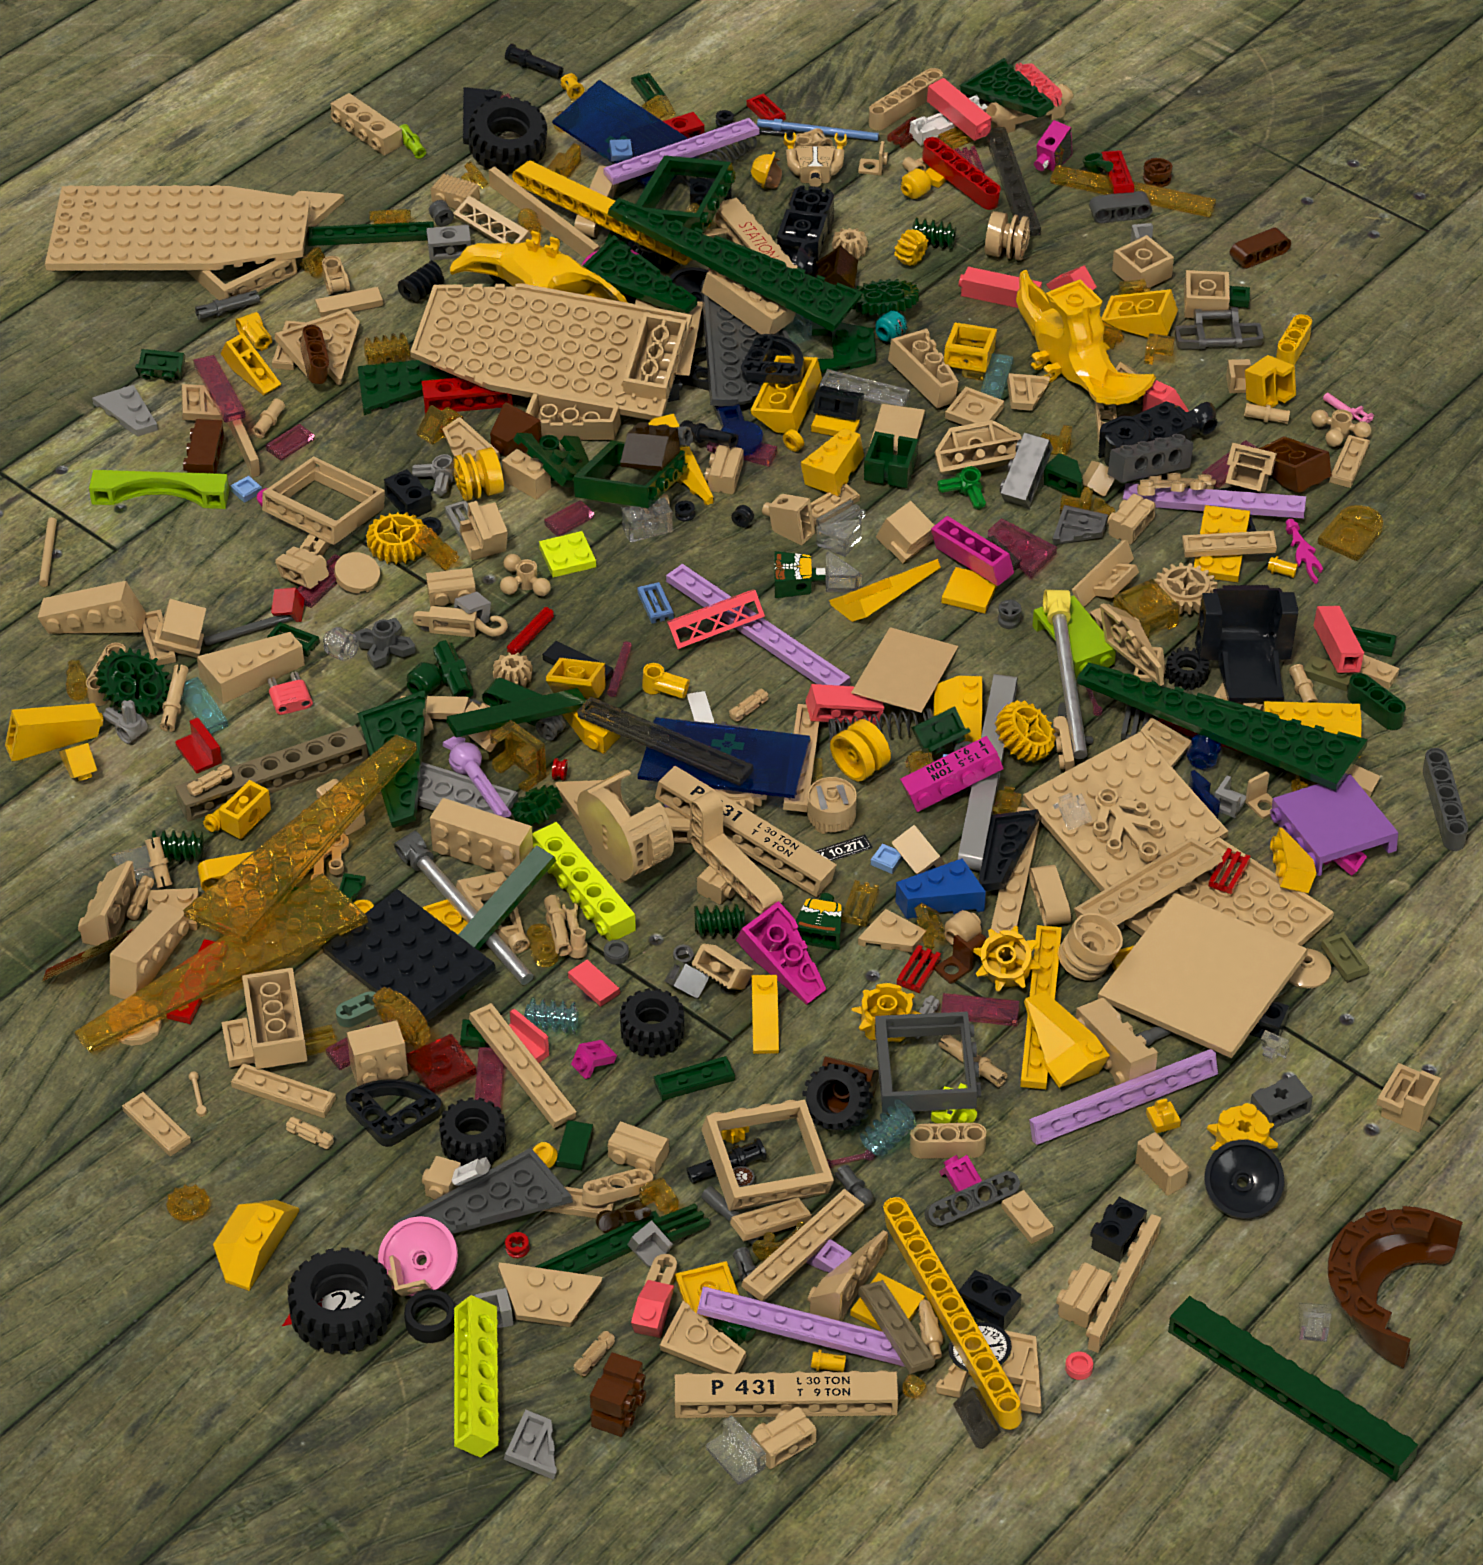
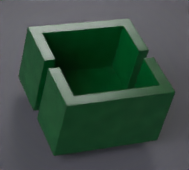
M875 431L864 460V480L882 484L884 481H888V485L907 488L918 460L919 439L899 436L897 455H894L895 435Z

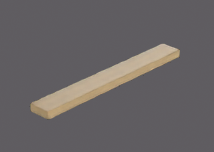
M495 167L489 169L490 187L582 257L586 258L591 253L600 249L598 244Z

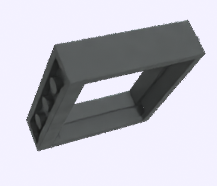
M968 1012L875 1016V1041L882 1113L976 1108L977 1098H981V1082H976L975 1078L979 1077V1063L973 1061V1057H977L976 1042H971V1037H974V1025L969 1024ZM960 1035L966 1088L893 1092L888 1038Z

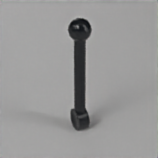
M759 128L758 135H785L786 133L789 138H792L793 133L796 134V131L793 129L789 131H772Z

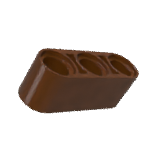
M1275 227L1238 241L1231 247L1229 253L1238 264L1247 269L1286 253L1291 247V240Z
M306 325L302 331L300 348L307 378L314 384H323L327 380L329 358L321 328L316 325Z

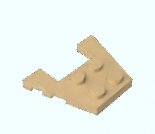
M1006 1331L1010 1337L1012 1347L1008 1359L1001 1367L1010 1383L1021 1385L1018 1394L1021 1410L1041 1414L1036 1336ZM953 1363L948 1369L949 1373L943 1380L940 1379L936 1384V1393L961 1398L970 1373L960 1369Z

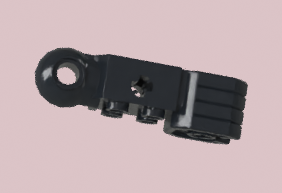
M804 185L795 188L789 201V209L785 211L777 234V245L781 247L783 253L789 256L790 261L794 265L804 269L805 274L810 276L814 274L816 261H819L826 237L830 233L834 222L833 192L827 188L824 193L822 188L808 186V190H805Z
M1166 401L1134 416L1117 417L1102 424L1100 428L1098 458H1102L1103 455L1104 462L1109 467L1111 449L1120 448L1122 445H1134L1140 441L1148 442L1155 440V438H1167L1173 434L1184 435L1189 441H1191V436L1194 434H1210L1218 424L1215 406L1210 402H1204L1197 405L1193 410L1185 412L1180 406Z

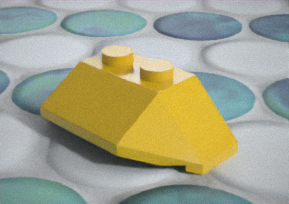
M955 676L938 683L934 690V716L955 706L965 728L969 727L971 731L965 735L966 739L963 741L973 743L981 739L982 676Z
M278 1200L238 1204L213 1243L226 1283L250 1291L299 1213L298 1207Z

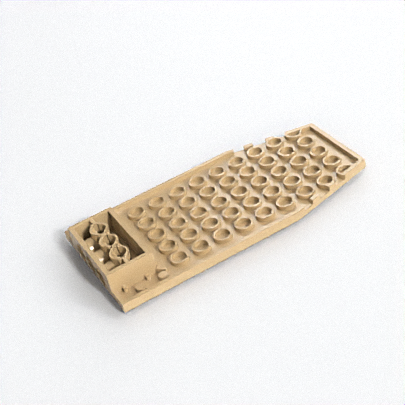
M220 185L62 186L45 267L46 270L51 271L224 269V265L234 264V267L243 266L244 262L250 261L260 264L270 258L280 261L303 257L310 212V198Z
M462 284L433 285L410 354L416 360L492 391L532 398L533 393L541 395L557 394L618 405L621 415L652 420L664 415L692 322V315L528 284H515V287H505V284H495V287H483L482 284H474L472 287H463Z

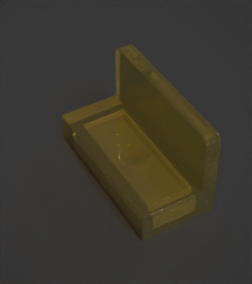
M573 143L565 154L558 153L547 169L569 178L581 163V145Z

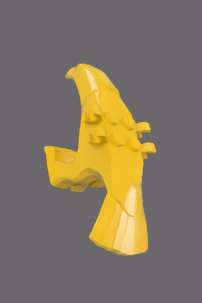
M531 231V240L526 239L522 243H476L467 246L461 253V256L453 261L450 266L451 275L465 271L483 273L500 277L513 287H515V284H528L628 303L625 296L610 283L582 266L570 256L558 251L560 246L559 239L550 237V246L545 244L543 247L540 245L541 234L535 231Z
M1023 270L1020 273L1016 302L1031 334L1035 336L1040 351L1031 355L1036 361L1031 363L1035 370H1040L1044 367V370L1048 373L1044 376L1050 377L1049 383L1062 374L1067 380L1085 388L1096 403H1104L1106 405L1128 404L1146 394V391L1153 386L1152 384L1156 379L1155 375L1122 373L1116 370L1106 352L1110 347L1103 342L1105 327L1100 316L1102 300L1081 279L1045 293L1031 280L1027 270Z

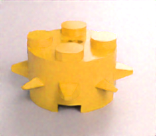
M1014 926L1011 931L1002 930L999 931L1000 933L989 929V937L985 940L982 948H974L973 951L981 957L982 966L975 973L976 976H987L991 982L995 983L996 991H1000L1002 987L1020 986L1023 989L1026 987L1025 979L1028 978L1031 970L1040 969L1041 967L1040 964L1033 960L1031 953L1038 944L1037 940L1026 941L1018 933L1017 926ZM1006 956H1011V960L1003 961V959H1006Z
M891 983L878 984L876 989L871 991L865 989L861 1006L852 1008V1011L861 1014L859 1030L865 1031V1036L869 1040H875V1016L922 1014L913 1010L912 1000L915 995L913 993L906 994L902 991L901 986ZM905 1037L888 1038V1042H901Z
M1245 1103L1242 1106L1223 1110L1219 1116L1218 1123L1207 1126V1130L1216 1136L1215 1144L1210 1148L1211 1150H1217L1228 1142L1242 1139L1259 1142L1269 1149L1277 1148L1278 1143L1269 1137L1270 1129L1274 1126V1123H1269L1267 1117L1257 1110L1253 1104Z

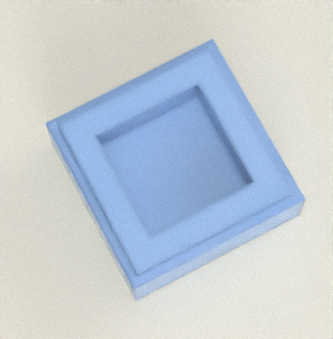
M250 476L230 485L231 492L244 503L256 497L258 492L262 490V487Z
M882 844L871 858V866L893 874L904 858L896 849Z

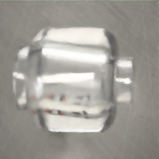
M342 627L331 629L323 637L324 651L338 660L345 661L352 658L358 651L357 636Z

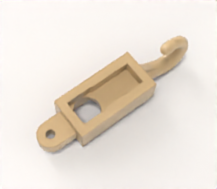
M431 606L429 612L417 611L412 619L413 623L418 626L429 627V633L475 637L477 630L488 636L496 637L505 633L508 628L507 621L500 616H491L490 620L492 622H499L501 626L490 628L477 617V611L468 614L463 609Z

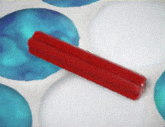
M544 607L507 645V652L511 655H515L517 652L520 653L552 620L554 611Z

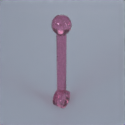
M1086 687L1093 705V714L1100 716L1102 714V707L1098 706L1092 689Z
M867 1149L863 1154L836 1160H826L829 1168H831L833 1165L864 1158L866 1160H873L875 1152L872 1149Z

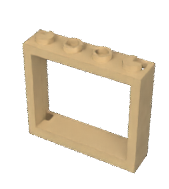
M296 258L270 262L227 284H224L210 270H186L218 300L229 298V294L230 297L253 290L259 292L297 274Z
M313 456L263 491L262 511L335 545L384 509L385 490ZM315 480L361 503L336 521L290 499V497Z
M787 1100L781 1104H763L756 1108H739L732 1112H714L706 1116L701 1130L729 1211L784 1202L797 1197L801 1199L829 1193L834 1179L805 1100ZM796 1118L816 1174L739 1187L720 1131Z

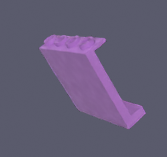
M1351 774L1346 775L1336 791L1316 784L1275 797L1272 800V809L1270 810L1272 821L1277 823L1280 828H1283L1314 860L1318 876L1322 875V863L1378 845H1382L1387 853L1397 851L1398 831Z

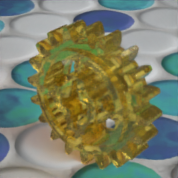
M383 987L372 996V1001L375 1004L374 1008H376L378 1016L383 1023L397 1020L404 1042L412 1044L413 1047L421 1048L431 1039L430 1027L427 1025L423 1014L404 995L397 991H392L390 987L388 989Z

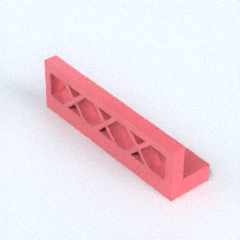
M752 589L669 620L667 624L677 649L765 617L756 590ZM754 601L758 614L750 617L742 614L744 605ZM740 606L739 611L733 609ZM729 610L737 615L734 622L727 625L719 620L723 612ZM719 614L717 619L711 618L712 616ZM739 616L745 617L744 619L737 621ZM706 618L715 622L712 630L707 633L698 630L701 620ZM693 623H696L695 628H694V627H691V626H689V625H690V624H693ZM718 624L723 625V627L716 629ZM682 627L692 629L693 632L690 639L680 642L676 630ZM696 632L702 634V635H699V636L694 637V635H695Z

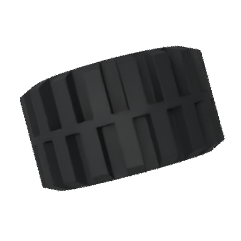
M650 988L645 989L644 992L639 990L634 992L635 996L630 995L627 997L620 1010L621 1038L625 1046H629V1050L633 1053L638 1051V1055L641 1056L648 1054L649 1057H655L657 1054L664 1056L665 1052L671 1053L675 1050V1046L679 1047L681 1039L684 1038V1011L682 1003H679V998L676 996L671 997V992H661V989L657 988L655 991L650 990ZM656 1021L660 1023L647 1024L646 1022Z
M829 1064V1066L820 1067L818 1072L814 1071L810 1075L812 1077L811 1081L806 1080L805 1086L808 1088L807 1091H803L802 1096L806 1097V1104L815 1124L831 1130H850L852 1126H859L861 1119L868 1117L869 1114L866 1112L868 1109H872L873 1104L869 1103L870 1098H873V1092H869V1088L872 1086L870 1082L865 1081L866 1076L863 1073H859L858 1069L841 1064ZM843 1082L849 1090V1103L843 1111L834 1113L827 1105V1092L834 1083Z
M473 1097L468 1098L466 1101L460 1099L456 1105H449L448 1111L444 1110L442 1113V1119L439 1121L442 1152L448 1159L460 1162L461 1166L484 1157L492 1164L494 1163V1158L499 1159L501 1157V1151H504L506 1148L504 1114H501V1109L498 1106L494 1107L493 1102H485L483 1098L474 1100ZM469 1131H480V1132H481V1133L476 1134V1135H467V1134H464V1133L469 1132Z

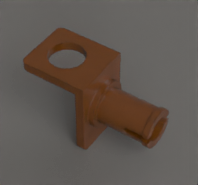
M979 933L966 942L959 935H955L952 956L935 966V972L949 984H952L972 971L973 955H975L973 952L974 948H982L986 937ZM952 965L957 967L959 971L956 974H948L944 969Z

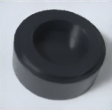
M435 517L422 519V523L427 528L428 538H435L441 534L442 527L439 519Z

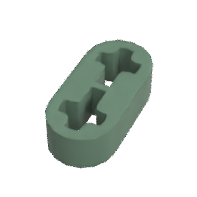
M368 991L341 1003L336 1008L338 1024L343 1027H352L378 1015L382 1010L381 997L376 992Z

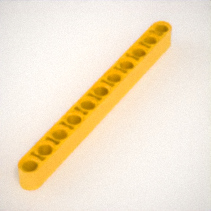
M533 161L525 162L512 173L514 182L540 197L682 265H687L692 261L688 256L607 215L609 208L615 202L613 199Z
M900 1197L888 1199L884 1203L883 1209L889 1233L927 1300L932 1305L935 1314L997 1423L1004 1429H1015L1022 1422L1021 1404L1017 1393L908 1204Z

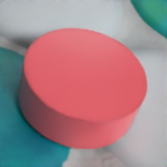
M1084 1352L1071 1353L1066 1359V1373L1076 1380L1088 1378L1093 1371L1092 1358Z

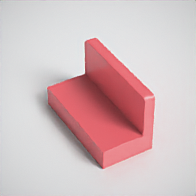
M516 1009L511 1010V1024L509 1026L536 1061L540 1063L549 1056L548 1036Z

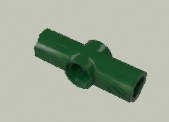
M446 640L438 642L433 647V653L439 665L443 684L448 685L453 697L470 698L473 696V688L468 679L464 660L462 658L459 659L452 643Z

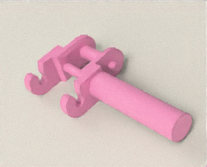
M1326 393L1323 397L1325 402L1337 410L1349 411L1352 414V420L1356 418L1360 422L1364 421L1367 423L1373 420L1374 414H1367L1363 411L1364 408L1362 406L1356 409L1350 408L1329 393Z

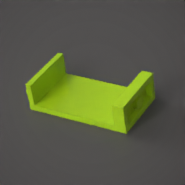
M1073 595L1070 596L1069 611L1071 618L1067 626L1075 677L1077 679V676L1088 662L1107 668L1115 665L1116 650L1105 642L1102 629ZM1043 607L1034 609L1033 628L1036 632L1046 629L1055 640L1054 627L1047 619L1048 613H1044Z

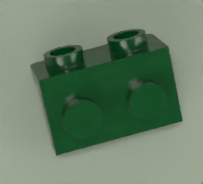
M141 349L139 364H135V370L143 379L162 378L169 382L181 380L186 356L181 352Z
M955 706L911 727L922 752H931L932 755L945 750L944 745L950 742L954 745L965 740V735L971 732L969 727L965 728Z

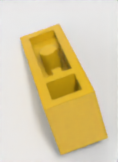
M244 333L225 343L220 353L237 375L263 396L281 386L280 381Z
M588 704L587 709L562 714L582 742L593 750L605 754L620 738V720Z
M752 975L753 1054L779 1053L777 975Z

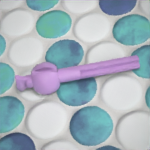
M454 736L444 741L443 747L451 750L449 755L450 767L458 774L469 776L494 814L505 818L510 817L511 812L480 768L482 755L478 747L472 743L465 742V738L462 737L456 738Z

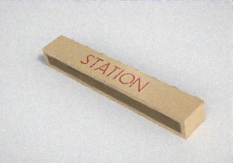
M737 198L722 201L719 210L714 215V220L720 228L730 229L729 232L725 233L730 241L768 255L771 258L781 260L789 268H797L790 261L789 256L785 255L781 247L773 241L771 235L767 234L763 226L755 220L754 215L748 212L744 204Z

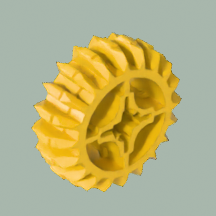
M389 512L388 516L380 515L379 520L374 519L373 524L369 525L366 535L367 547L373 557H378L379 561L385 560L387 564L391 561L395 562V564L398 562L406 564L407 560L414 561L415 556L421 557V553L426 550L428 542L427 528L422 523V519H417L416 515L409 516L407 512L405 514L397 512V514L392 515Z
M1017 700L1007 704L998 713L997 721L994 723L997 727L995 732L1000 735L998 740L1005 744L1004 748H1008L1010 755L1015 754L1018 760L1023 758L1026 763L1028 761L1034 763L1042 758L1044 759L1055 746L1056 737L1054 733L1056 731L1051 728L1052 722L1047 720V715L1041 713V708L1036 709L1033 703L1028 705L1025 700L1022 702Z

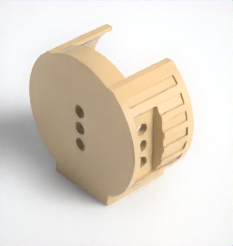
M623 770L582 791L577 800L580 823L589 844L592 846V854L619 883L668 859L674 850L671 825L660 802L631 817L625 809L621 795V780L631 775L629 770Z

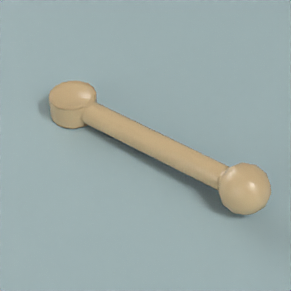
M192 1071L189 1073L188 1078L192 1081L198 1106L196 1114L199 1117H203L207 1114V1110L201 1100L197 1082L199 1075L197 1072Z

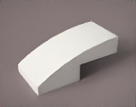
M486 1157L467 1163L454 1170L452 1182L457 1186L465 1184L486 1174L491 1164Z

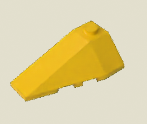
M1042 992L1025 998L1024 1004L1031 1026L1036 1029L1038 1036L1036 1040L1038 1047L1042 1048L1045 1057L1043 1059L1044 1066L1057 1086L1060 1088L1099 1074L1110 1055L1096 1035L1048 993Z

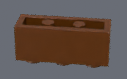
M196 419L194 428L190 429L191 443H187L186 452L188 457L183 460V470L187 471V473L217 474L224 441L223 421Z

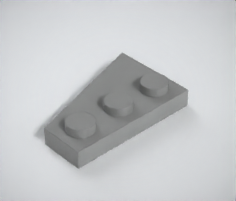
M134 385L92 398L93 405L97 408H103L108 416H114L120 421V425L137 437L158 430L156 421Z

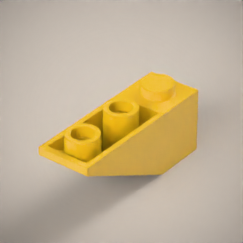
M1279 827L1277 835L1271 839L1270 850L1273 851V863L1276 865L1275 874L1279 879L1280 887L1309 893L1316 876L1314 860L1283 828Z

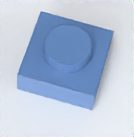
M630 139L610 140L611 161H625L632 158Z

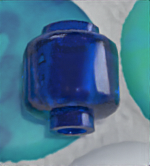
M1195 735L1188 747L1187 758L1191 765L1197 769L1204 770L1213 767L1219 757L1221 745L1219 742L1204 735Z

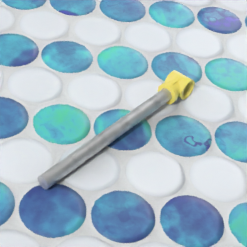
M1045 590L1043 594L1044 613H1048V622L1054 627L1073 756L1076 759H1083L1087 756V748L1067 626L1071 618L1069 611L1071 603L1070 591Z

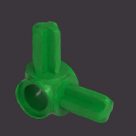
M965 467L961 473L956 474L955 478L939 480L937 482L939 492L944 493L958 490L959 493L969 496L973 507L977 510L986 506V501L981 492L983 488L980 481L981 472L975 467Z

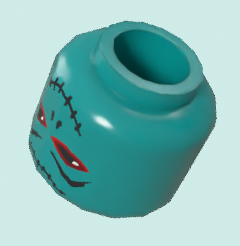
M889 311L876 321V334L881 340L891 343L893 338L903 336L907 332L905 317L899 312Z

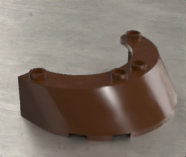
M1403 1206L1402 1209L1386 1210L1385 1207L1365 1213L1364 1217L1355 1222H1349L1340 1231L1332 1244L1327 1270L1329 1283L1335 1298L1364 1341L1384 1359L1404 1368L1409 1357L1411 1339L1392 1332L1388 1328L1392 1312L1377 1305L1379 1287L1386 1277L1401 1267L1417 1263L1439 1265L1449 1263L1456 1252L1463 1224L1462 1221L1443 1214L1410 1206Z

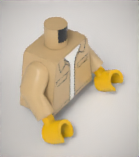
M785 133L783 143L788 147L786 150L788 168L795 175L799 176L800 182L809 183L810 186L819 187L821 183H829L831 176L835 175L843 166L845 152L843 147L847 144L846 134H844L845 138L842 141H838V133L835 134L834 139L837 149H835V146H796V149H794L793 145L796 142V134L793 133V140L789 141Z

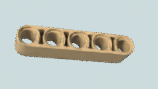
M937 68L927 69L873 103L869 107V127L873 130H883L926 103L928 86L943 78L942 71Z
M600 165L589 189L613 199L619 183L613 185L604 175L603 168L607 166ZM577 215L574 227L587 237L596 238L601 225Z

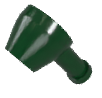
M1091 153L1082 159L1090 175L1100 174L1103 169L1107 172L1113 169V163L1104 161L1102 153Z

